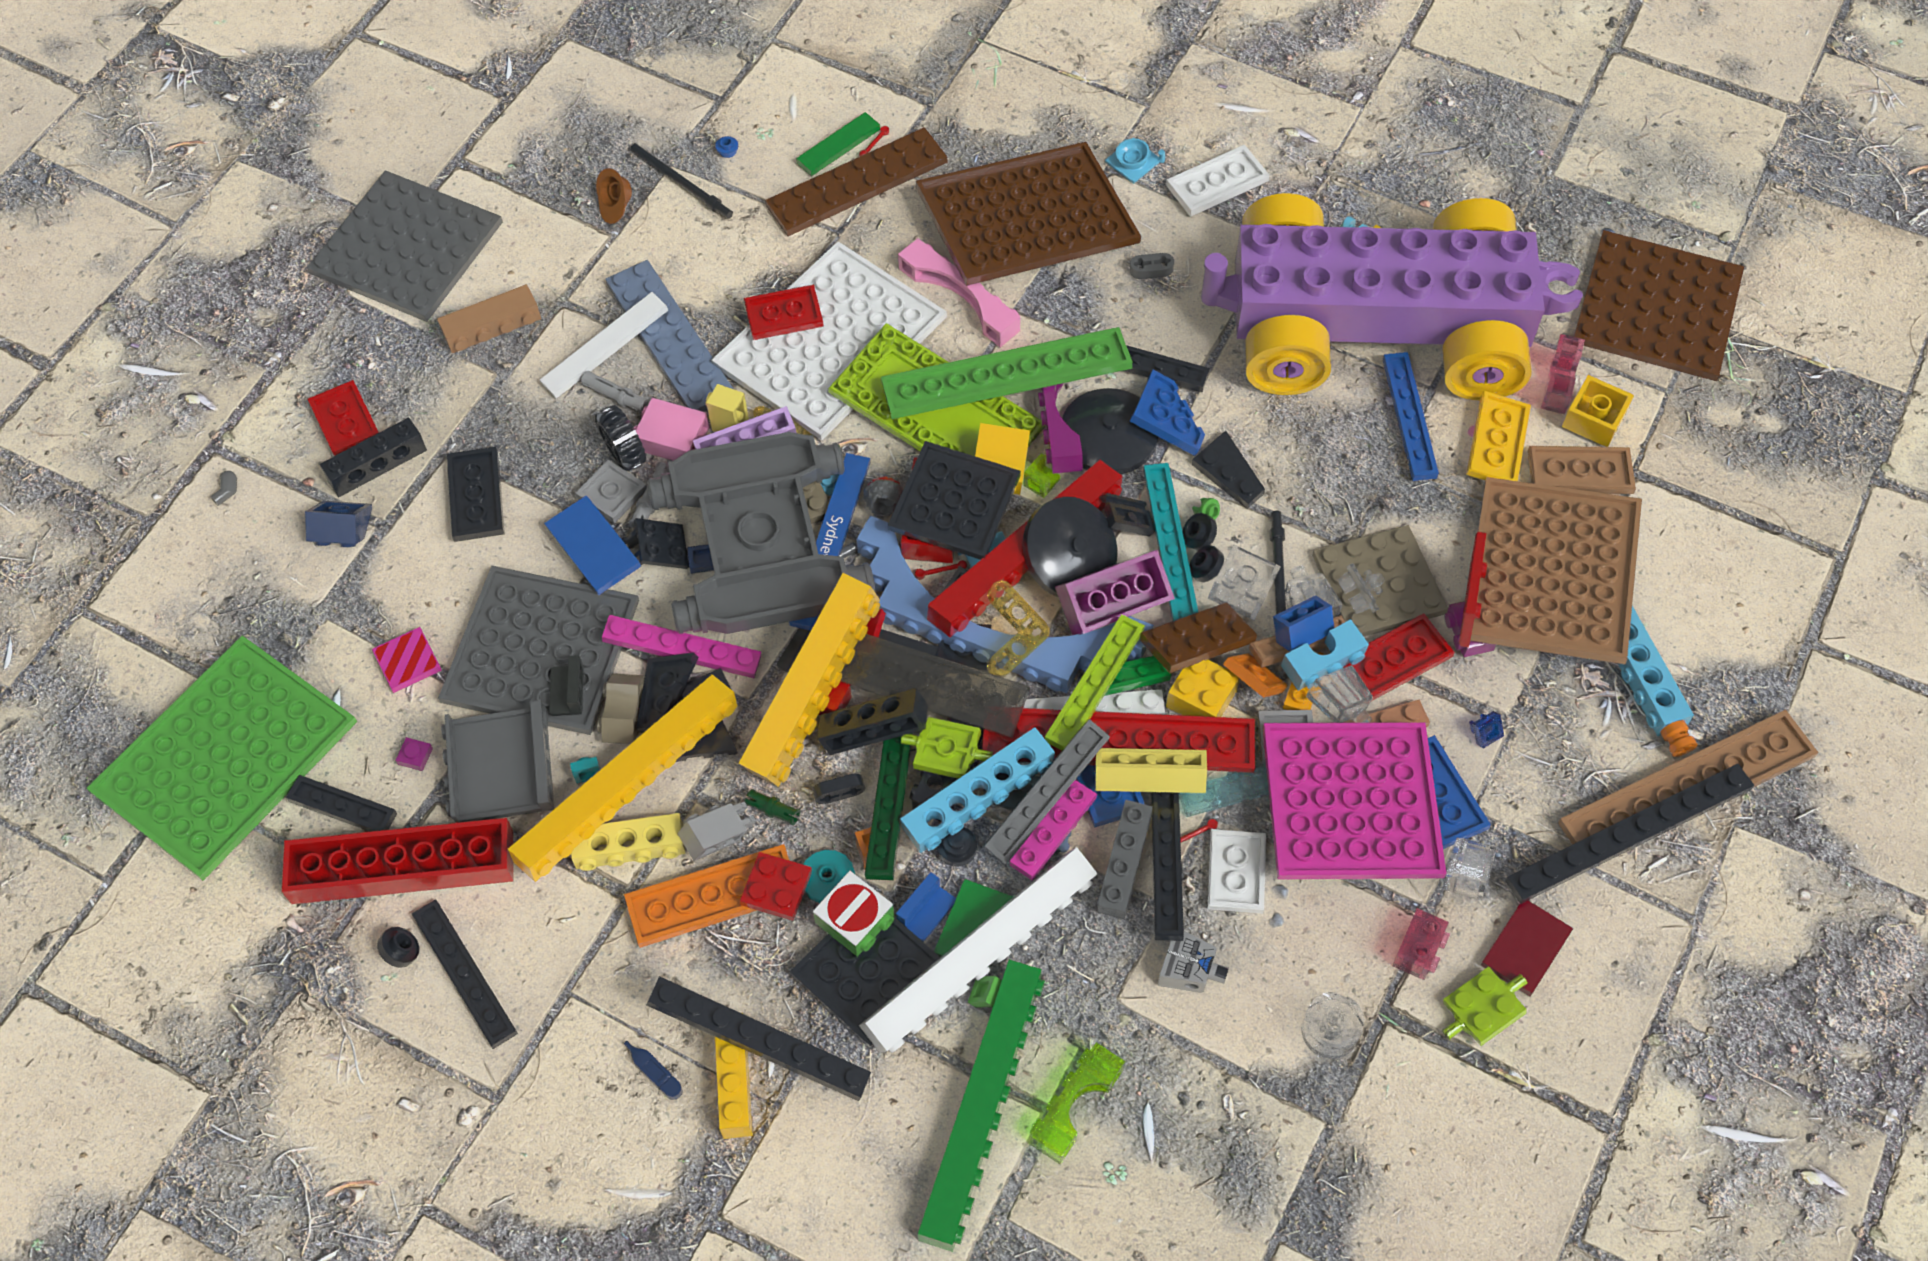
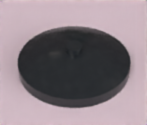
M1103 388L1089 391L1079 396L1066 408L1062 419L1070 429L1080 435L1083 469L1088 470L1101 460L1119 474H1125L1138 469L1151 458L1156 450L1159 437L1130 422L1140 398L1139 396L1121 389Z
M1060 497L1041 505L1030 516L1023 534V554L1030 574L1044 590L1058 597L1055 589L1056 586L1117 564V541L1113 529L1109 527L1107 518L1093 504L1080 498Z

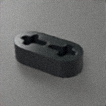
M854 773L820 782L812 790L817 804H828L863 793L865 785L862 775Z

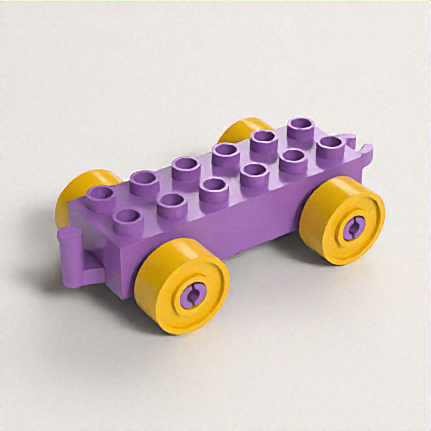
M1281 193L1261 198L1250 205L1245 211L1242 225H1240L1234 275L1226 277L1228 261L1221 253H1212L1205 258L1201 300L1207 306H1218L1236 313L1237 339H1245L1246 376L1249 382L1261 391L1276 395H1296L1311 391L1322 385L1331 373L1330 341L1443 344L1444 376L1447 388L1453 394L1464 399L1480 401L1483 391L1507 397L1516 393L1528 383L1532 372L1529 347L1533 344L1542 316L1570 312L1578 308L1583 293L1575 289L1567 294L1560 295L1549 289L1548 284L1555 280L1562 281L1569 286H1574L1577 283L1580 270L1567 263L1539 261L1536 232L1517 231L1513 211L1506 204L1497 200L1474 198L1454 203L1439 213L1433 223V229L1324 227L1323 211L1315 201L1298 194Z

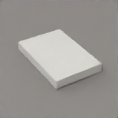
M1211 829L1207 909L1263 914L1266 833Z

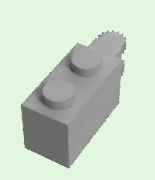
M745 802L736 805L729 803L722 807L718 804L708 809L701 816L693 814L683 821L685 825L677 834L693 861L737 843L748 831L747 828L757 822L754 816L743 820L739 817V814L748 808Z

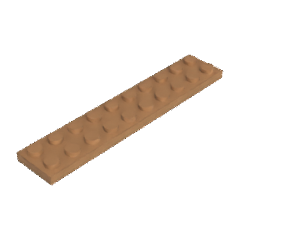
M1785 709L1560 818L1558 824L1573 845L1735 764L1741 766L1755 785L1754 787L1815 758L1819 752Z

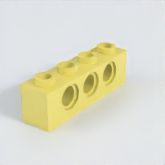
M680 813L602 824L589 839L582 841L571 853L576 870L589 871L598 866L605 865L617 867L632 861L645 863L653 858L660 857L673 859L681 854H686L685 846L677 834L683 827ZM654 837H661V840L656 843L650 842ZM626 841H634L631 846H622ZM599 845H607L601 851L595 850L596 847Z

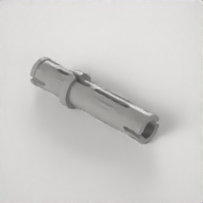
M586 371L582 376V385L616 400L623 407L628 406L642 413L644 407L650 403L648 399L633 393L632 389L620 387L590 371Z
M659 462L652 478L661 477V474L670 473L669 466L667 470H664L667 463ZM648 486L642 498H639L636 503L637 508L632 519L629 521L631 528L634 526L635 518L648 519L650 514L655 512L652 509Z

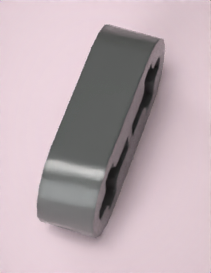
M1168 253L1138 255L1130 261V274L1136 279L1166 277L1174 271V258Z

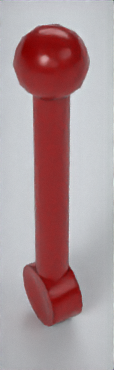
M888 126L880 128V133L865 150L859 152V157L867 154L883 136L889 134Z
M960 560L958 564L926 571L917 569L915 577L918 580H922L926 575L954 570L959 566L966 569L967 562Z
M1215 819L1208 820L1207 825L1182 836L1181 843L1207 830L1217 829L1218 822Z

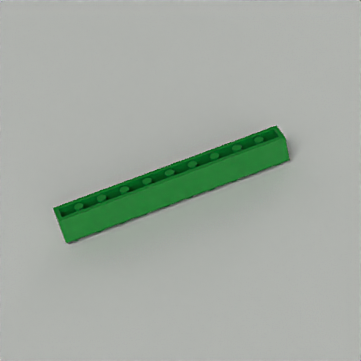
M1010 959L1008 961L918 1231V1240L920 1242L953 1252L955 1244L961 1245L966 1230V1227L962 1226L965 1215H971L975 1198L971 1197L974 1186L980 1187L984 1170L980 1169L983 1158L989 1159L993 1146V1141H989L992 1130L998 1131L1002 1114L998 1113L1001 1102L1006 1104L1010 1094L1011 1086H1007L1010 1075L1015 1077L1020 1060L1016 1059L1018 1049L1024 1050L1028 1033L1024 1031L1027 1022H1033L1037 1006H1033L1036 996L1041 997L1044 989L1045 980L1041 979L1042 969Z

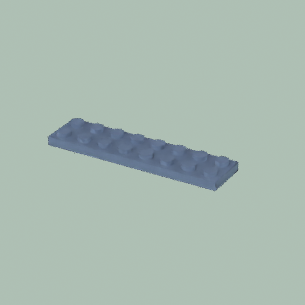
M648 259L606 278L607 286L624 312H627L651 292L667 306L668 311L640 332L639 335L687 408L702 412L708 410L706 398L710 392H713L717 384L733 389L721 369L712 363L713 357Z

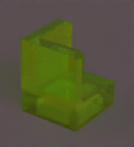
M1041 453L1025 470L1024 486L1040 497L1045 498L1060 481L1061 476L1058 473L1053 474L1052 469L1045 466L1046 455Z

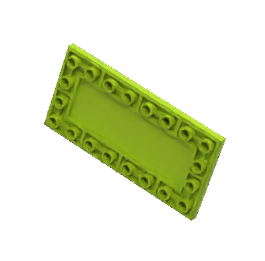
M887 323L828 388L829 394L918 451H921L924 442L927 441L975 456L980 423L1030 430L1029 447L1045 427L1042 426L1039 418L1004 396L891 419L881 383L882 376L949 362Z

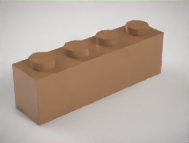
M525 284L439 317L437 320L451 353H455L478 343L488 341L501 334L509 333L527 324H532L540 320L541 316L537 303L528 285Z

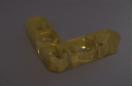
M1002 580L995 582L988 590V600L1018 633L1001 647L987 663L989 674L998 679L1004 678L1047 639L1050 633L1049 626L1008 582ZM997 591H1005L1004 597H996ZM1013 599L1014 601L1006 608V603ZM1021 607L1025 612V618L1016 619L1012 614V608ZM1031 618L1032 621L1030 622V624L1024 627L1023 624H1025L1028 621V619ZM1034 629H1041L1039 635H1032ZM1013 643H1021L1025 647V653L1023 655L1015 654L1012 650ZM1008 656L1010 660L1004 665V669L997 670L995 668L997 662H1001Z

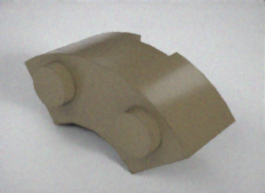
M612 674L608 682L604 683L603 698H606L602 717L598 718L597 724L598 733H602V743L631 744L636 740L638 730L636 729L637 722L635 720L638 708H640L644 675Z

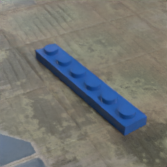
M1408 352L1384 354L1382 361L1412 481L1437 479L1439 472Z

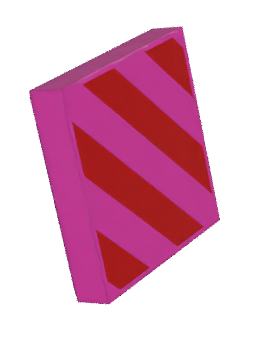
M421 627L372 649L393 693L442 671Z

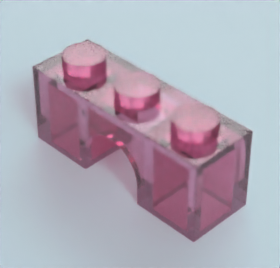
M1560 334L1553 353L1541 409L1561 414L1566 413L1576 381L1574 377L1581 359L1584 339Z

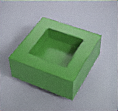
M984 976L978 981L976 980L967 1003L975 1008L993 1007L1002 980L996 976Z

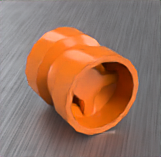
M1684 720L1675 721L1660 731L1664 741L1669 742V750L1673 757L1683 756L1698 746L1695 738L1689 735V727Z

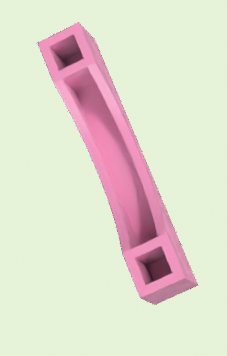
M917 238L898 254L899 270L915 282L939 285L963 297L977 313L982 325L983 335L1000 348L1020 332V316L1016 310L1010 309L1002 303L999 297L985 290L980 283L966 286L957 267L951 264L948 258L934 251L931 245L925 244Z

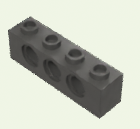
M1125 800L1098 902V913L1125 920L1153 806Z

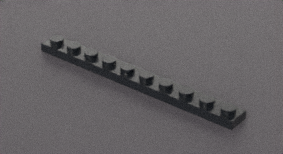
M1735 764L1508 876L1505 882L1519 903L1522 904L1752 790L1755 785L1741 766Z

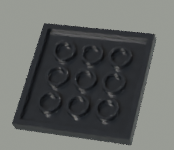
M925 441L888 523V530L979 560L985 559L1017 486L1021 471Z
M894 917V921L887 930H881L876 935L873 946L866 952L863 950L858 957L830 934H827L789 971L790 976L870 1050L875 1046L859 1025L940 959L932 949L896 917Z

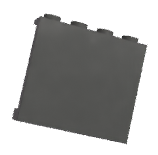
M541 700L530 701V708L452 719L449 714H445V724H442L441 731L443 739L446 740L447 748L443 750V760L445 765H448V775H445L444 782L446 790L449 791L450 800L446 801V811L449 817L456 823L554 810L547 709Z

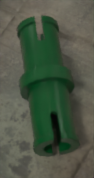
M754 789L748 792L747 796L751 798H745L747 806L764 812L765 816L769 818L776 817L792 826L797 823L798 818L793 816H800V809L780 802V799L775 796L771 798Z

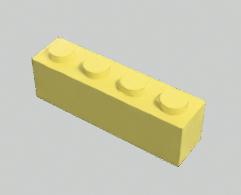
M1101 748L1096 754V791L1206 793V750Z

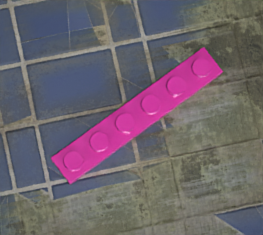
M609 615L602 635V642L659 656L695 653L699 657L696 665L716 670L721 668L722 671L755 679L761 659V651L687 633L679 634L675 630Z

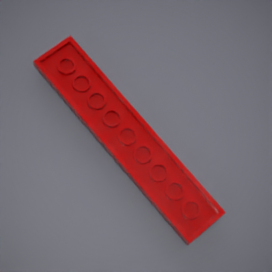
M985 706L983 750L992 751L993 755H995L1034 727L1045 739L1047 732L1061 710ZM1097 711L1090 718L1092 722L1110 736L1102 748L1206 750L1207 771L1254 773L1255 719ZM1050 745L1055 752V760L1062 750ZM1096 755L1088 765H1096ZM1021 758L1017 762L1031 761L1028 758Z

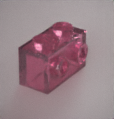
M1417 908L1395 958L1393 967L1422 980H1425L1428 972L1434 973L1440 961V957L1435 956L1438 948H1445L1450 933L1445 932L1449 922Z

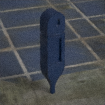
M626 1041L624 1045L629 1049L635 1066L668 1099L676 1100L680 1098L683 1092L680 1082L649 1051L634 1047Z

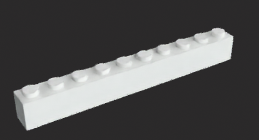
M1077 847L1067 852L859 1025L880 1053L888 1050L893 1053L905 1043L902 1039L910 1031L913 1035L916 1034L927 1024L924 1020L929 1015L937 1016L948 1007L946 1003L948 999L953 995L955 998H958L970 988L967 983L974 977L977 981L984 977L990 971L988 966L996 960L999 963L1012 953L1009 950L1016 942L1018 945H1021L1032 936L1031 929L1036 925L1041 928L1053 918L1050 913L1056 908L1061 911L1073 901L1071 896L1077 891L1081 894L1093 884L1091 879L1098 873Z

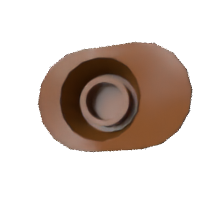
M606 168L599 173L596 181L601 217L605 222L615 224L624 215L625 208L631 199L632 188L630 182L625 177L620 176L616 170Z

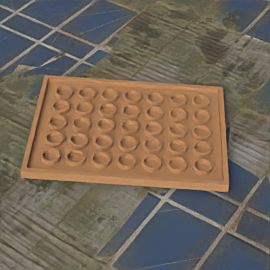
M1486 477L1478 532L1487 533L1483 562L1487 563L1485 578H1480L1477 603H1482L1479 619H1474L1470 641L1626 664L1642 498Z

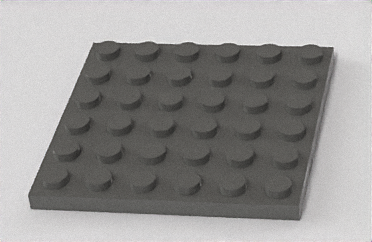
M385 170L307 266L309 274L427 322L501 226L503 220L500 215Z
M491 566L438 699L440 703L492 714L530 708V701L541 700L547 709L548 726L591 735L604 700V683L608 682L613 674L622 650V646L602 642V635L608 617L613 615L633 620L639 603L638 595L609 589L598 595L590 585ZM579 655L584 667L582 714L551 716L549 712L551 668L568 666L569 656Z

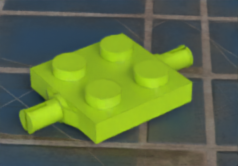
M928 717L926 729L919 736L906 734L901 738V744L916 746L917 753L913 762L914 769L958 779L969 772L975 760L986 761L993 756L992 751L978 749L977 744L981 735L980 728Z
M1488 966L1443 999L1444 1005L1451 1011L1455 1021L1442 1029V1032L1450 1040L1463 1030L1471 1035L1480 1046L1484 1045L1527 1014V1009L1515 995L1516 991L1527 985L1526 979L1519 974L1506 983L1499 979Z

